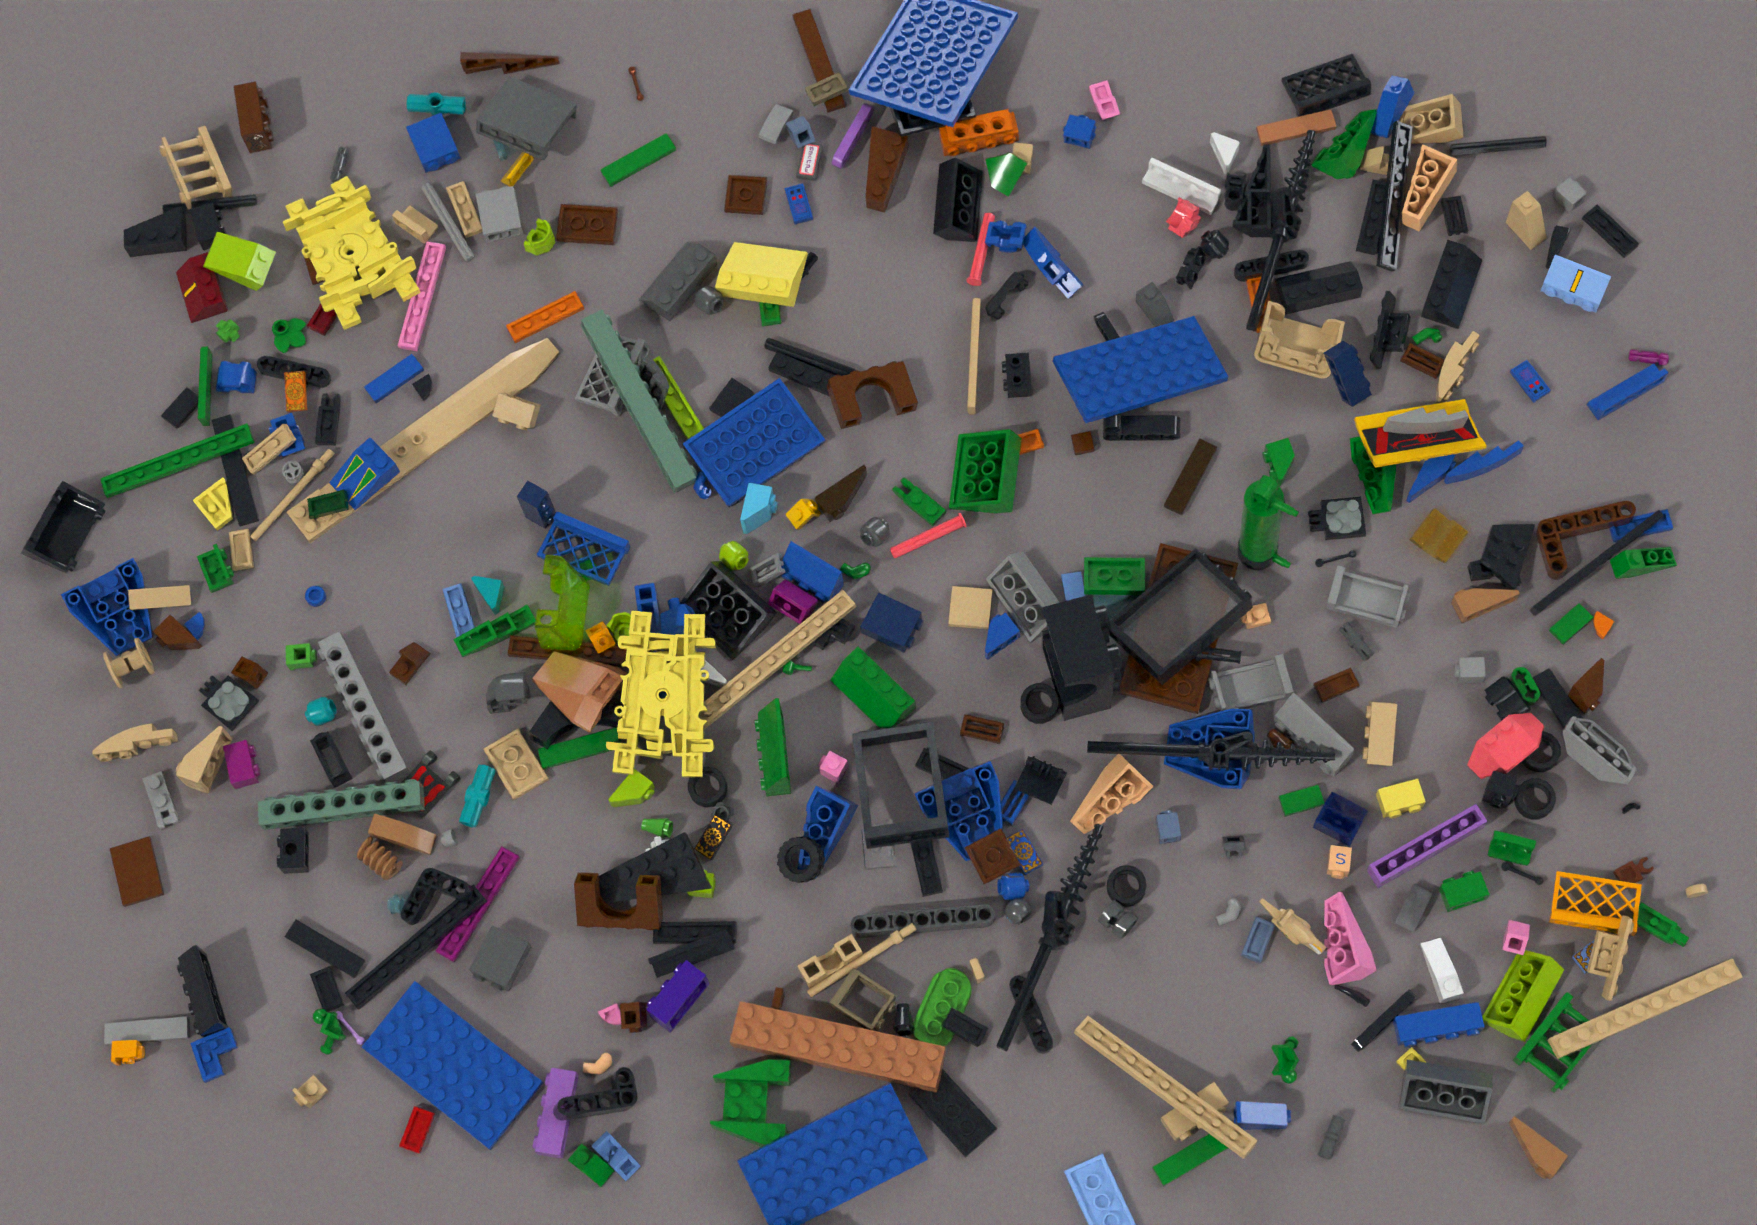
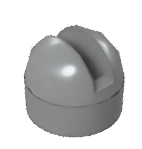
M452 829L442 833L440 838L444 846L451 847L457 844V837Z

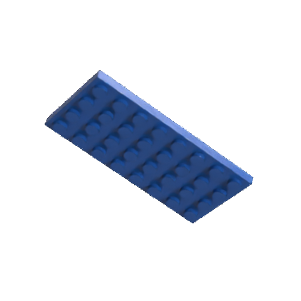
M1195 316L1054 356L1052 360L1085 423L1224 383L1228 380L1225 369Z
M416 981L412 983L362 1046L365 1051L490 1150L544 1083Z
M889 1082L737 1159V1162L768 1225H801L923 1163L928 1158Z

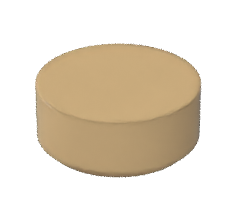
M1697 884L1685 889L1687 898L1699 897L1708 893L1705 884Z

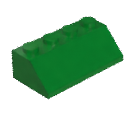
M856 647L842 661L830 679L880 729L897 727L916 708L915 700L860 647Z

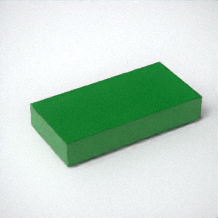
M1578 603L1555 623L1549 631L1564 645L1593 619V616Z
M1319 785L1278 797L1285 817L1325 805Z

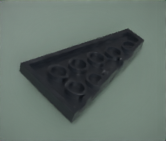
M686 832L599 875L600 894L605 903L637 899L636 883L639 875H659L661 896L712 889Z

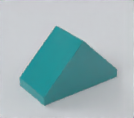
M479 576L471 577L475 587L494 615L498 614L505 588L502 580Z

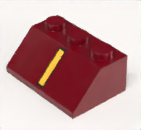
M208 252L189 258L176 272L191 323L228 312L217 273L203 267Z

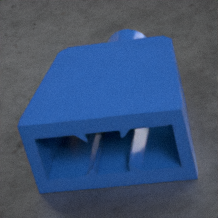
M679 598L669 599L667 601L669 610L660 614L662 634L669 635L684 634V614H695V612L687 604H680Z

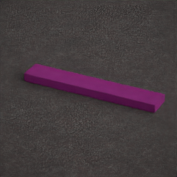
M501 846L476 886L487 902L444 937L436 949V953L453 963L455 962L520 857L517 854Z

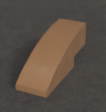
M375 813L368 834L373 838L429 855L437 837L436 834Z

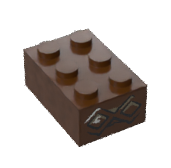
M256 81L233 86L240 133L249 153L272 149L271 141H274L272 130L269 129L271 118L266 111V108H269L267 97H264L263 89L258 87Z

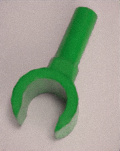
M789 661L784 665L782 672L792 675L794 669L811 671L812 666L798 665Z

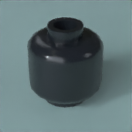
M1208 230L1201 236L1200 247L1211 259H1220L1229 251V240L1219 230L1211 232Z

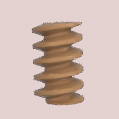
M370 836L360 846L357 858L363 861L365 865H369L371 870H375L377 875H381L383 880H389L400 871L403 861H399L396 864L398 857L393 856L390 859L392 852L387 851L384 854V846L377 849L379 842L376 841L371 844L373 837Z

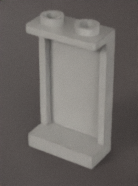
M1337 565L1326 609L1397 628L1399 621L1403 622L1406 610L1402 609L1404 603L1408 604L1411 592L1407 591L1408 584L1401 587L1345 572V567Z
M1283 654L1276 655L1274 660L1216 673L1214 670L1211 671L1210 678H1208L1210 690H1214L1216 696L1213 697L1214 706L1220 711L1231 708L1247 709L1285 700L1294 692Z

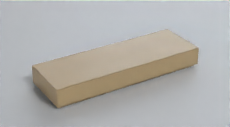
M462 181L446 187L465 237L468 238L483 232L465 182Z
M282 424L242 459L250 473L256 474L293 444L296 438L289 426Z
M189 585L128 590L130 610L191 606Z

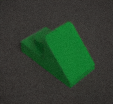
M582 1143L568 1159L570 1163L600 1187L605 1184L615 1171Z

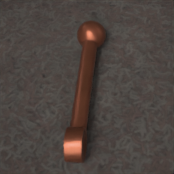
M630 67L628 72L633 78L637 92L636 98L638 101H642L644 96L640 92L636 79L635 67Z

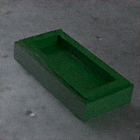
M344 489L307 499L309 517L311 519L349 510L347 491Z

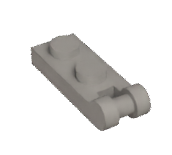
M160 771L142 778L158 828L162 830L166 828V825L179 823L180 820L164 773ZM169 812V816L163 818V814Z

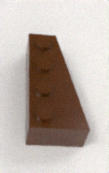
M872 126L865 196L866 208L885 213L909 148L908 136L902 137L899 133Z

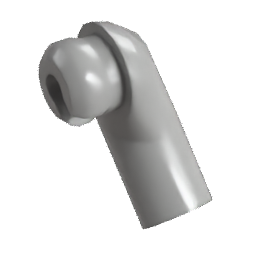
M1229 899L1226 913L1215 916L1218 926L1237 919L1241 909V904L1237 899Z

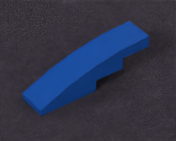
M1518 440L1505 451H1502L1497 446L1483 457L1477 451L1447 473L1444 482L1446 484L1460 482L1492 471L1521 454L1524 445Z

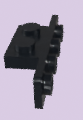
M1386 291L1385 296L1382 298V310L1377 320L1378 328L1374 334L1373 350L1370 352V361L1377 369L1382 367L1385 352L1404 351L1411 318L1409 313H1393L1396 298L1391 291Z

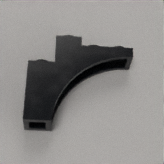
M550 701L529 731L530 740L548 749L561 736L580 727L573 724ZM607 703L602 709L601 719L596 726L618 728V721L622 717L616 716L615 707Z

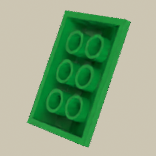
M1011 429L959 434L949 508L994 514L1012 512L1022 438Z
M775 698L758 712V720H755V730L760 732V739H756L757 750L762 753V758L758 759L759 770L763 771L764 778H760L761 790H765L767 797L791 794L784 716L780 700Z

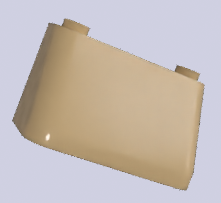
M1268 301L1255 348V358L1260 362L1322 379L1329 377L1331 371L1324 352L1341 342L1345 322L1328 319L1323 323L1322 328L1284 318L1285 308L1278 303Z

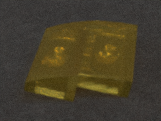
M1434 508L1409 540L1432 557L1446 563L1468 531L1456 521L1447 519Z

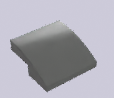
M647 355L641 362L639 369L641 375L639 376L642 381L647 382L650 388L649 394L657 400L659 404L658 409L661 410L670 386L662 370Z

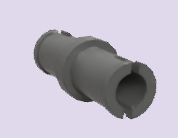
M1349 622L1343 624L1344 628H1339V631L1348 640L1349 646L1358 652L1363 661L1370 658L1369 655L1373 656L1374 652L1363 641V636L1358 635Z
M1332 1115V1120L1327 1132L1323 1134L1324 1140L1317 1155L1328 1160L1331 1159L1336 1142L1339 1143L1340 1140L1339 1135L1346 1121L1344 1118Z

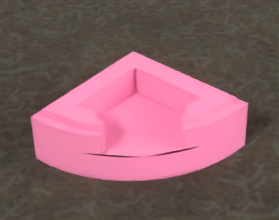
M617 1003L598 1011L605 1022L612 1025H621V1013Z

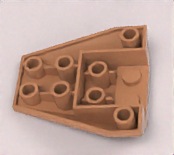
M553 652L534 675L532 681L573 724L590 733L600 721L602 709L617 690L622 691L623 680L620 675L625 676L628 673L616 666Z

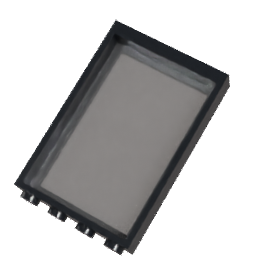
M1196 548L1110 621L1111 629L1108 630L1109 636L1162 685L1253 608L1251 594L1246 589L1242 590L1238 587L1235 579L1232 577L1228 578L1219 565H1214L1210 562L1211 560L1204 552L1200 553Z

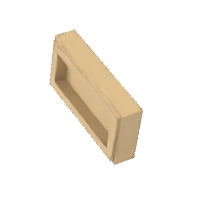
M244 529L229 532L233 570L254 568L250 530Z

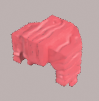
M1179 197L1174 212L1166 220L1170 224L1168 229L1181 238L1187 236L1190 231L1197 227L1202 218L1198 216L1199 207Z

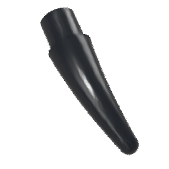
M1340 985L1334 986L1335 989L1343 992L1365 1007L1370 1003V1000L1358 991Z

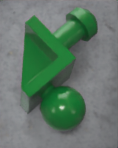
M317 1009L313 1013V1020L317 1024H323L320 1032L328 1035L324 1045H321L320 1051L329 1055L333 1051L332 1046L335 1039L344 1040L346 1035L342 1033L337 1019L338 1013H327L324 1009Z
M1290 1036L1285 1041L1286 1045H1273L1271 1047L1278 1059L1272 1074L1281 1075L1282 1080L1287 1084L1296 1081L1297 1073L1294 1069L1299 1062L1293 1050L1297 1048L1299 1042L1295 1037Z

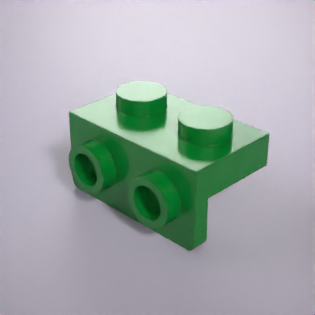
M217 544L213 545V550L197 556L211 593L234 584L232 577L235 576L231 566H227L225 562L228 557L224 548L220 549Z

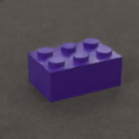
M687 960L675 968L674 976L670 980L667 979L662 984L661 992L657 997L653 996L647 1003L648 1008L646 1010L650 1017L670 1033L710 984L706 975Z

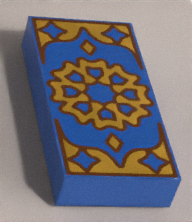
M1023 829L1006 837L1021 864L1020 868L1024 875L1043 866Z

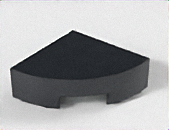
M429 374L412 384L423 401L429 397L432 389V379Z

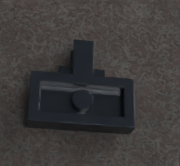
M844 619L839 620L816 640V647L824 650L829 642L833 643L835 640L845 645L855 630V625Z

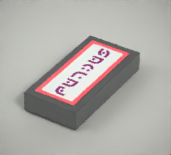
M810 143L802 147L796 174L797 179L816 181L823 148L822 144Z

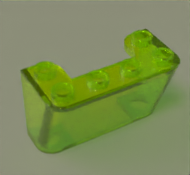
M545 555L543 575H550V589L554 594L560 595L558 610L537 609L535 630L540 647L542 649L576 650L581 646L583 640L590 584L563 557ZM549 615L552 617V621L549 624L541 623V618Z

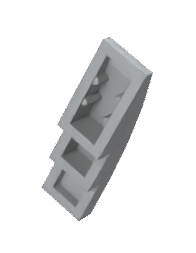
M1422 407L1388 417L1383 430L1384 432L1401 434L1445 432L1463 428L1469 416L1465 410L1447 415L1445 409L1426 413Z

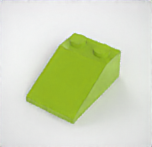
M217 232L203 267L257 291L265 282L276 252L258 243Z

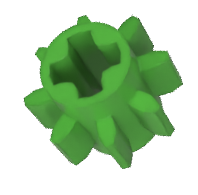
M231 319L227 322L221 320L216 325L218 328L216 334L225 343L229 340L235 342L240 337L238 334L240 328Z

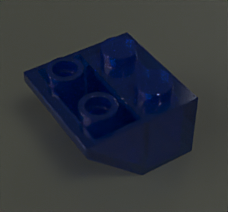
M1331 792L1319 812L1313 828L1350 847L1369 810Z

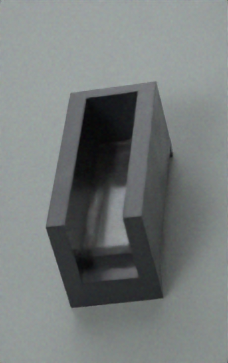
M329 731L319 733L314 739L310 740L334 788L353 779Z

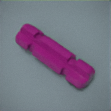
M1631 349L1628 358L1630 361L1635 362L1639 360V362L1656 364L1658 362L1659 365H1667L1669 355L1666 353H1660L1659 355L1657 352L1643 350L1639 352V350Z

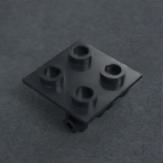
M1028 756L1026 765L1014 789L1052 805L1067 772L1063 771V768L1059 769L1052 766L1051 763L1042 762L1036 759L1035 756Z

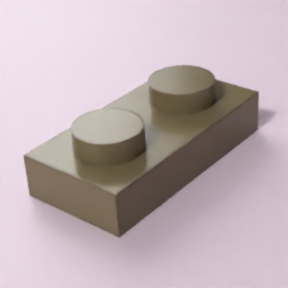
M836 73L805 88V92L813 106L848 91V87L840 73Z

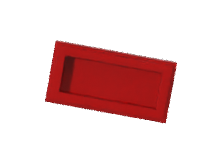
M414 1106L399 1147L420 1154L435 1113Z

